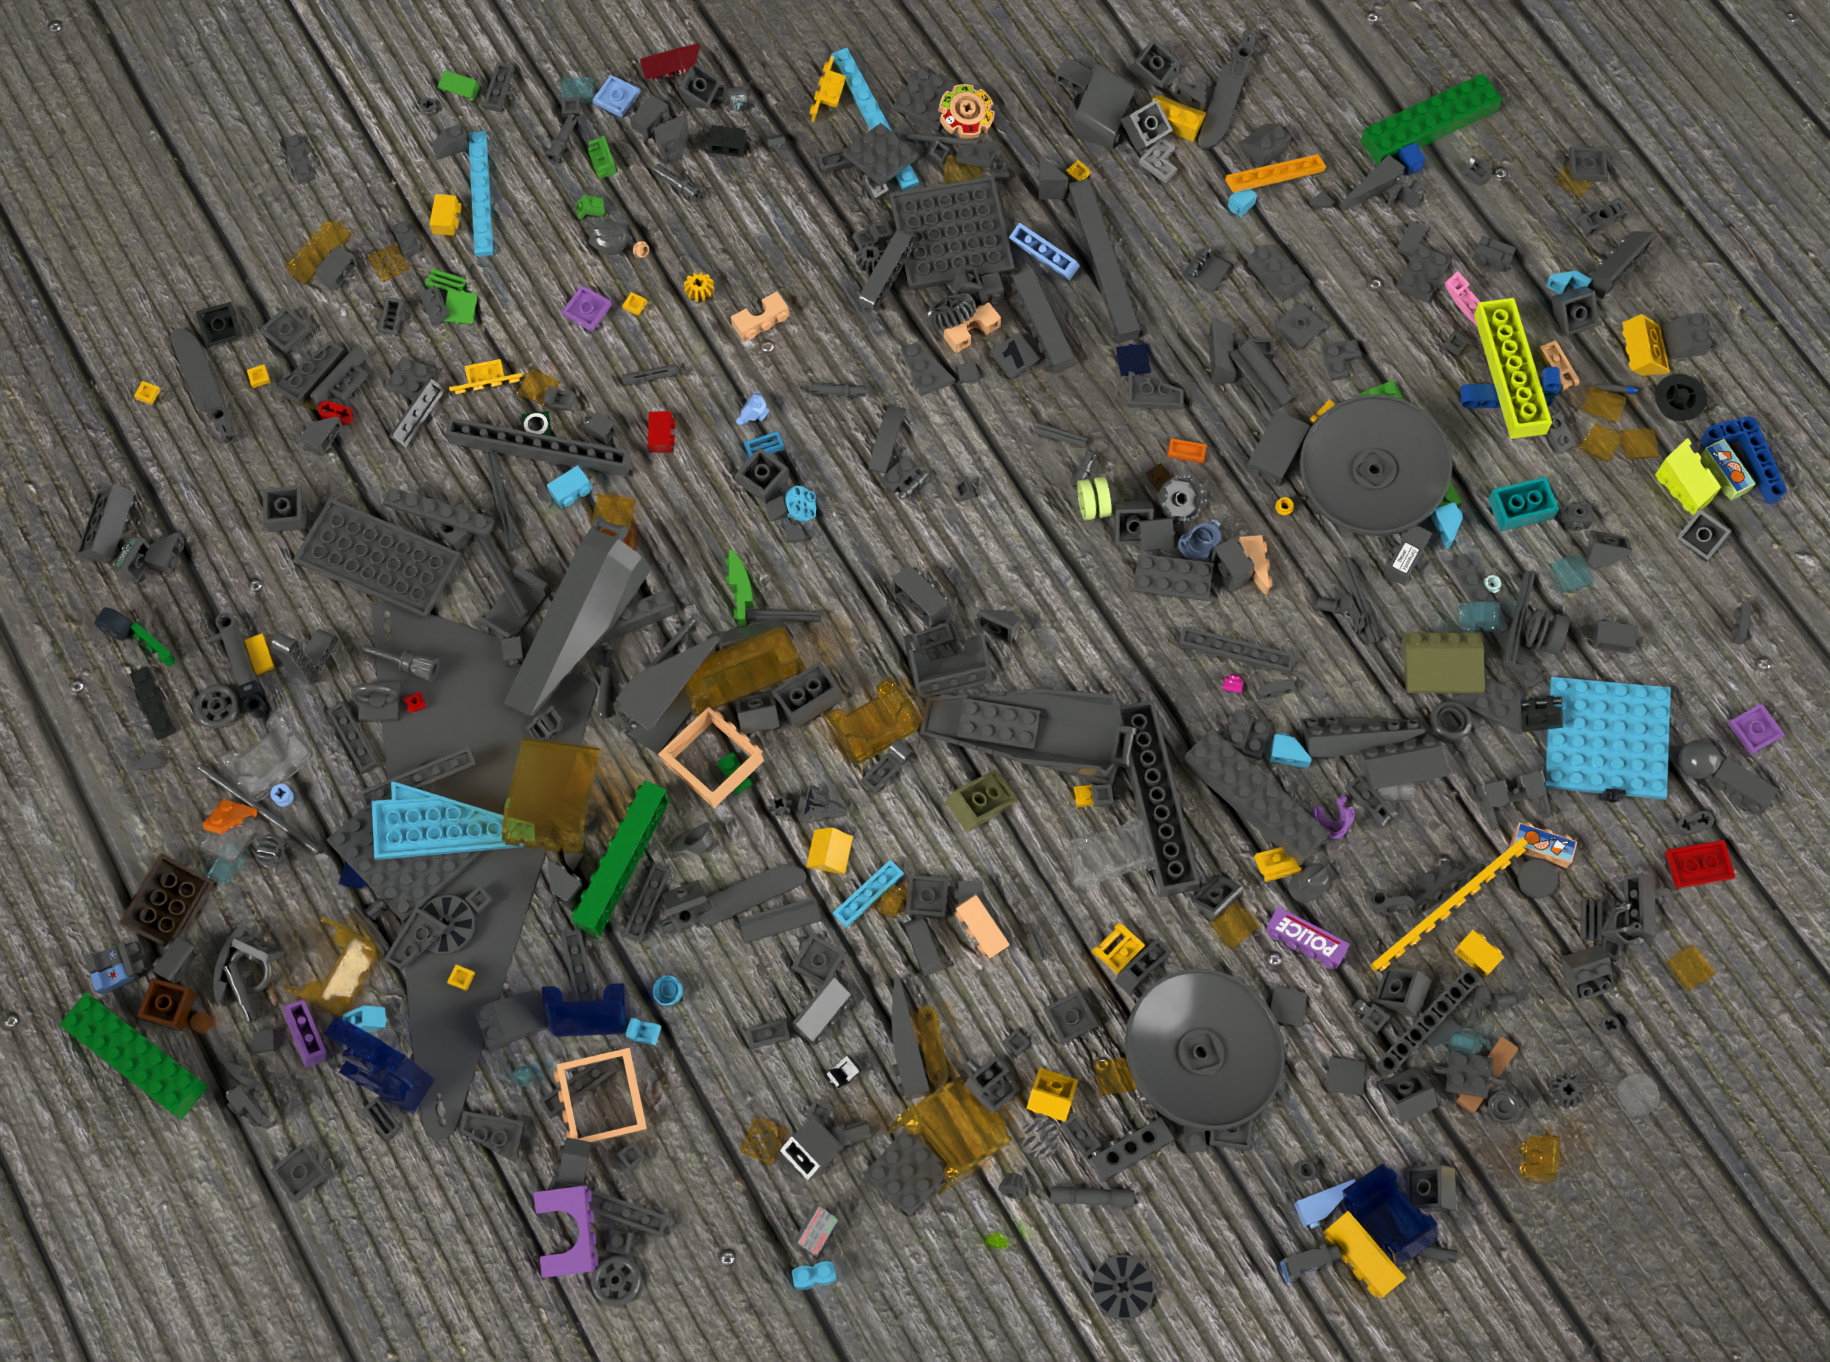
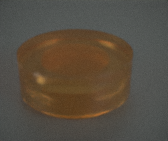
M205 1012L196 1013L191 1019V1027L197 1033H206L213 1025L211 1016Z

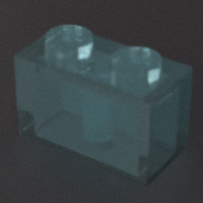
M1459 603V626L1468 632L1476 631V628H1484V631H1495L1496 628H1501L1500 603Z

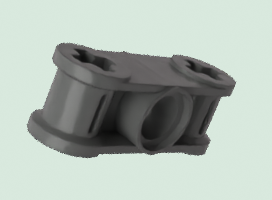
M1616 198L1608 204L1583 214L1577 219L1576 223L1585 231L1584 235L1589 237L1616 222L1624 220L1630 214V211L1623 206L1621 198Z

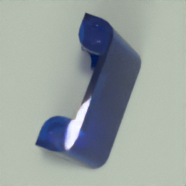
M624 983L608 985L604 989L603 1000L563 1002L562 992L559 988L554 986L542 987L548 1030L552 1035L557 1037L618 1035L627 1031L630 1016V994Z

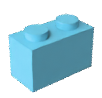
M578 465L547 484L549 493L561 509L572 505L575 500L588 495L592 490L590 481Z

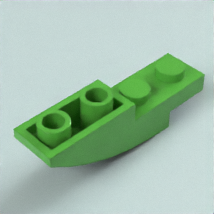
M729 550V556L725 557L726 568H729V574H726V585H730L731 592H734V602H737V608H734V620H738L739 626H747L746 608H754L751 585L743 563L733 550Z

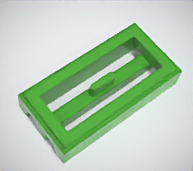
M432 268L431 275L429 274L425 284L427 287L435 285L440 291L448 293V290L461 292L466 280ZM433 281L443 283L444 285H447V286H443V285L434 283Z

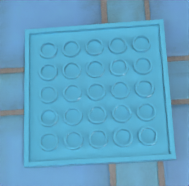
M1551 677L1550 695H1554V697L1561 696L1563 701L1562 704L1555 705V707L1562 708L1563 728L1548 729L1545 788L1602 793L1606 788L1626 790L1625 796L1666 800L1671 688Z

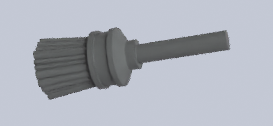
M364 645L363 652L394 661L395 664L399 665V671L402 673L415 674L431 682L434 681L439 672L440 661L436 657L419 655L418 652H412L409 649H406L403 653L394 654L369 645Z

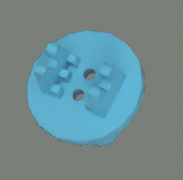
M803 486L790 488L785 498L789 511L788 518L794 517V520L801 522L815 518V493Z

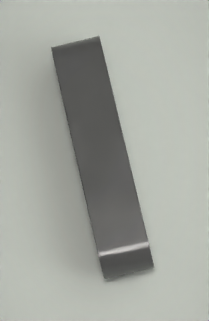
M898 229L860 293L858 299L860 305L874 311L878 310L916 243V235L902 229Z

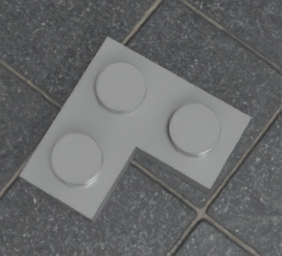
M1160 138L1139 159L1138 164L1166 184L1177 172V168L1166 160L1174 152L1175 147L1165 139Z

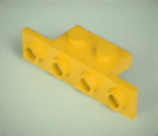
M834 56L830 57L829 62H825L823 71L826 73L825 76L821 75L818 86H821V88L816 90L814 97L816 104H812L809 113L812 115L811 122L813 123L820 103L837 108L846 76L831 71Z
M501 359L464 366L468 384L449 387L451 392L455 391V394L465 393L468 388H473V391L484 389V385L491 384V387L500 386L502 381L509 380V383L520 382V378L524 376L523 373L505 376Z

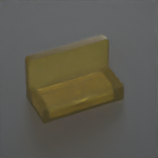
M1590 386L1582 410L1618 422L1626 403V397Z

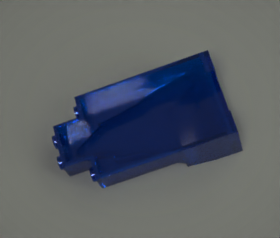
M336 1016L323 1034L344 1050L342 1054L343 1066L339 1071L340 1074L411 1115L415 1113L434 1082V1078L406 1055L391 1048L377 1037Z

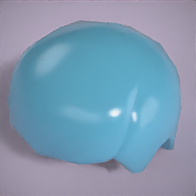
M671 975L660 977L653 986V998L663 1006L674 1005L683 995L681 982Z

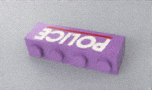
M1278 906L1264 931L1268 933L1270 938L1274 940L1280 939L1289 948L1301 950L1306 957L1310 959L1316 958L1325 967L1330 969L1338 968L1350 945L1344 940Z

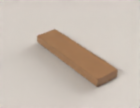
M1502 1036L1487 1056L1493 1058L1492 1070L1493 1075L1496 1076L1502 1074L1519 1049ZM1461 1094L1456 1102L1474 1114L1484 1098Z

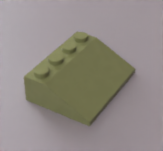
M1404 633L1401 652L1407 693L1484 694L1485 675L1482 633Z

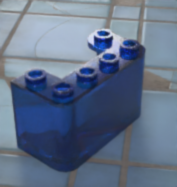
M1382 1163L1342 1190L1346 1210L1352 1214L1398 1268L1437 1241V1223L1431 1215L1427 1216L1424 1213L1422 1214L1418 1208L1414 1209L1409 1197L1398 1190L1395 1172L1391 1168L1387 1169Z

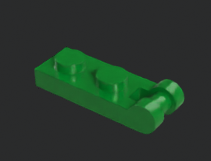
M134 622L130 626L135 632L133 636L140 643L142 641L147 643L145 647L152 654L157 652L159 659L166 666L174 665L175 658L138 623Z

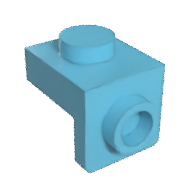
M631 1018L627 1027L626 1037L636 1043L656 1046L662 1026Z

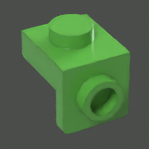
M583 195L576 203L575 209L578 212V219H583L586 214L603 217L605 214L603 198Z

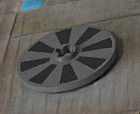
M443 895L432 899L422 908V911L445 924V921L450 923V925H447L450 928L427 948L429 951L441 955L452 954L462 949L469 942L475 929V917L471 907L464 900L452 895Z
M1117 1255L1106 1259L1098 1266L1092 1278L1091 1290L1096 1305L1103 1313L1117 1320H1130L1142 1315L1148 1309L1154 1297L1155 1284L1150 1270L1143 1262L1132 1256ZM1126 1282V1288L1129 1289L1128 1292H1119L1120 1287L1117 1286L1118 1283L1123 1284Z

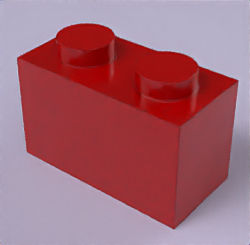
M649 411L648 448L650 453H672V446H675V435H672V431L676 429V419L672 418L671 411Z

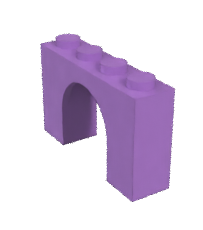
M586 1185L534 1192L536 1214L564 1211L571 1214L579 1226V1237L571 1250L560 1254L540 1256L542 1278L595 1271V1267L598 1266L597 1253H594L593 1246L596 1244L595 1232H592L591 1223H594L593 1211H590L589 1202L592 1201L591 1190Z

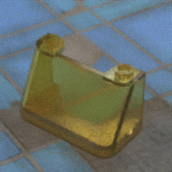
M891 677L882 681L877 686L876 693L878 697L851 713L845 715L843 710L835 709L825 714L828 724L854 763L865 762L889 748L897 739L902 740L911 735L919 727V721L912 702Z

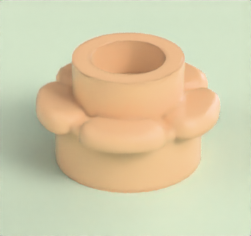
M644 241L635 243L633 246L635 257L645 258L647 256L649 246Z

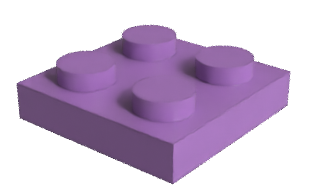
M581 285L561 313L567 319L593 332L612 306V302Z
M1762 703L1728 722V725L1750 755L1785 735Z

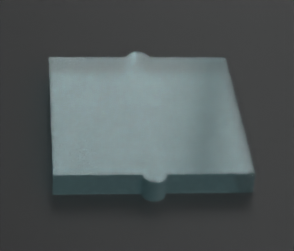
M593 77L563 78L562 98H580V104H593V93L595 92Z
M1580 555L1570 558L1564 557L1563 560L1550 564L1563 593L1573 590L1579 591L1580 588L1593 584Z

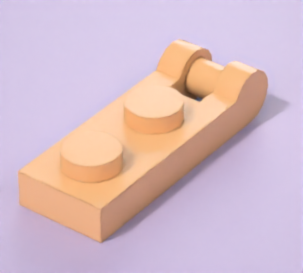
M1556 340L1539 347L1538 351L1547 366L1560 369V391H1565L1570 386L1575 387L1579 385L1578 376Z

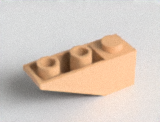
M1262 535L1240 537L1238 542L1243 546L1245 555L1250 557L1254 563L1251 577L1264 595H1267L1269 588L1272 587V578L1268 576L1267 571L1270 568L1269 559L1265 558L1267 544L1263 542Z

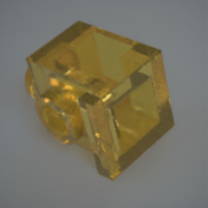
M892 886L888 892L885 891L881 899L883 904H878L877 911L896 919L905 900L903 890L897 886Z

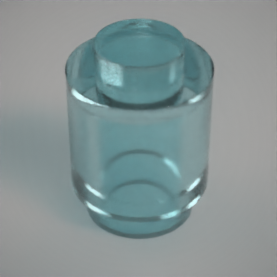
M1454 1031L1450 1041V1047H1453L1454 1050L1475 1055L1476 1052L1479 1053L1482 1046L1479 1036L1464 1031Z

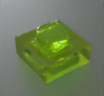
M993 1232V1235L988 1234L985 1245L1006 1251L1008 1240L1005 1239L1004 1235Z

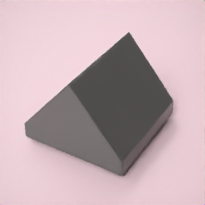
M965 476L954 485L960 502L976 497L968 476Z

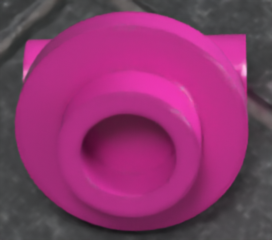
M1230 673L1229 676L1224 678L1222 690L1241 694L1244 680L1241 679L1240 675Z

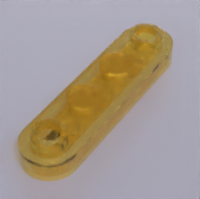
M924 1006L918 1011L917 1018L928 1079L933 1086L941 1087L947 1083L949 1074L938 1014L935 1008ZM926 1014L931 1016V1019L928 1021L924 1019ZM938 1073L942 1075L940 1080H936L934 1077Z

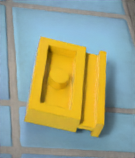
M1282 847L1257 853L1254 856L1257 866L1265 878V882L1298 874L1302 870L1301 867L1299 868L1297 861L1290 858Z

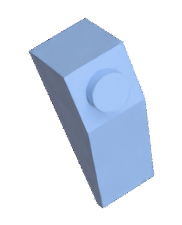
M1355 1179L1296 1201L1294 1205L1303 1227L1310 1226L1313 1229L1323 1225L1321 1221L1332 1212L1356 1184Z

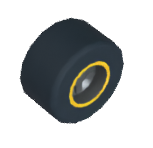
M104 607L94 621L97 628L117 640H125L132 630L130 626L133 624L126 616L108 607Z

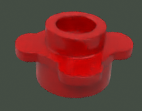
M416 692L411 696L407 695L404 698L405 703L408 705V712H418L426 707L421 692Z

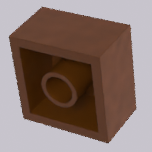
M152 978L137 1017L144 1022L182 1032L197 993L190 988Z

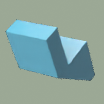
M1578 271L1552 274L1545 287L1558 294H1562L1568 285L1575 289L1583 286L1588 288L1592 279Z

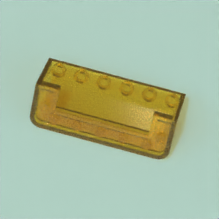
M782 627L773 628L709 654L683 687L693 716L700 715L708 707L715 709L800 674V657L787 630Z

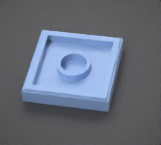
M610 75L592 101L593 104L623 118L641 91L639 88Z

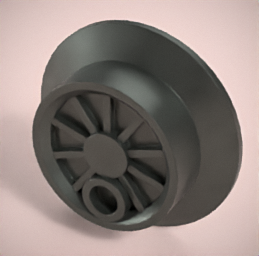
M1672 374L1663 378L1658 383L1655 390V401L1665 417L1675 421H1687L1698 417L1704 411L1707 405V394L1702 384L1695 378L1685 374Z

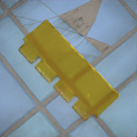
M326 220L319 228V231L323 234L321 235L316 231L307 241L311 247L304 244L295 254L299 260L292 257L285 265L289 270L288 273L304 285L316 274L315 271L318 265L323 263L328 253L336 245L340 247L351 235V232L335 221L331 223Z

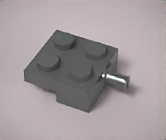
M997 1056L981 1067L973 1058L966 1063L974 1074L968 1078L964 1086L991 1115L1020 1092L1021 1088L1008 1075L1010 1070Z

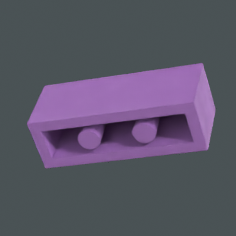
M303 999L284 1006L285 1020L305 1068L324 1062L326 1050L305 1000Z

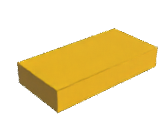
M263 634L244 640L256 675L275 669Z

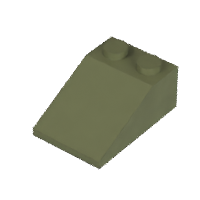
M995 769L954 790L945 803L968 833L1016 803L1018 799Z

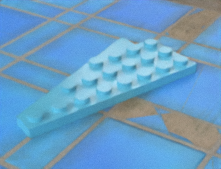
M391 782L392 799L372 801L375 860L536 846L533 824L397 782Z

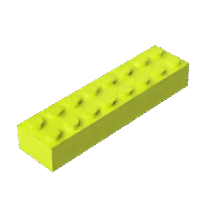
M1515 299L1479 302L1474 317L1510 439L1547 434L1552 421Z

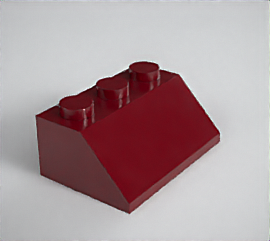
M700 43L641 58L640 63L645 80L652 78L653 81L663 79L662 75L668 78L675 76L676 71L678 74L688 72L687 68L694 67Z

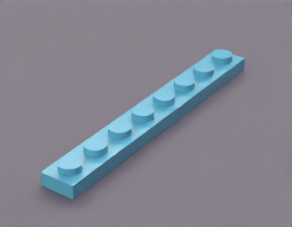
M486 131L468 132L474 252L476 257L494 255L487 133Z

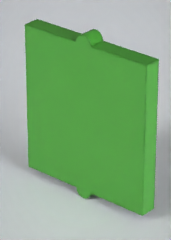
M448 290L446 308L450 316L444 322H452L460 325V323L473 325L478 294L464 292V290H461V292Z

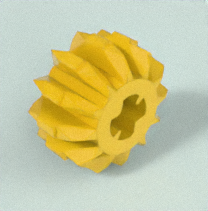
M702 271L698 275L693 272V276H687V281H684L685 294L688 295L690 300L695 298L696 302L699 299L705 302V297L711 298V293H714V281L710 279L708 274L703 275Z

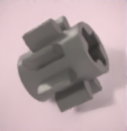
M776 793L773 800H768L772 805L768 807V812L773 811L774 818L776 816L784 818L786 812L791 813L790 808L787 806L792 805L791 800L786 801V794L778 796Z

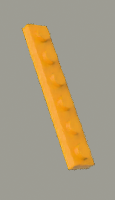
M1316 154L1229 174L1226 176L1225 181L1232 192L1235 193L1325 171L1326 165L1320 156Z

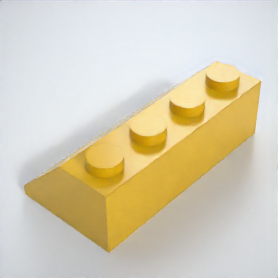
M1349 1211L1323 1232L1326 1235L1324 1238L1331 1247L1338 1246L1341 1259L1346 1264L1350 1263L1354 1268L1353 1273L1355 1276L1367 1283V1289L1374 1297L1383 1298L1406 1279Z

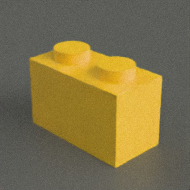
M435 194L429 224L433 234L454 236L455 229H458L457 217L461 213V203L458 202L457 196Z
M1474 930L1454 950L1460 958L1484 979L1504 958L1502 952L1496 946H1491L1480 932H1475Z

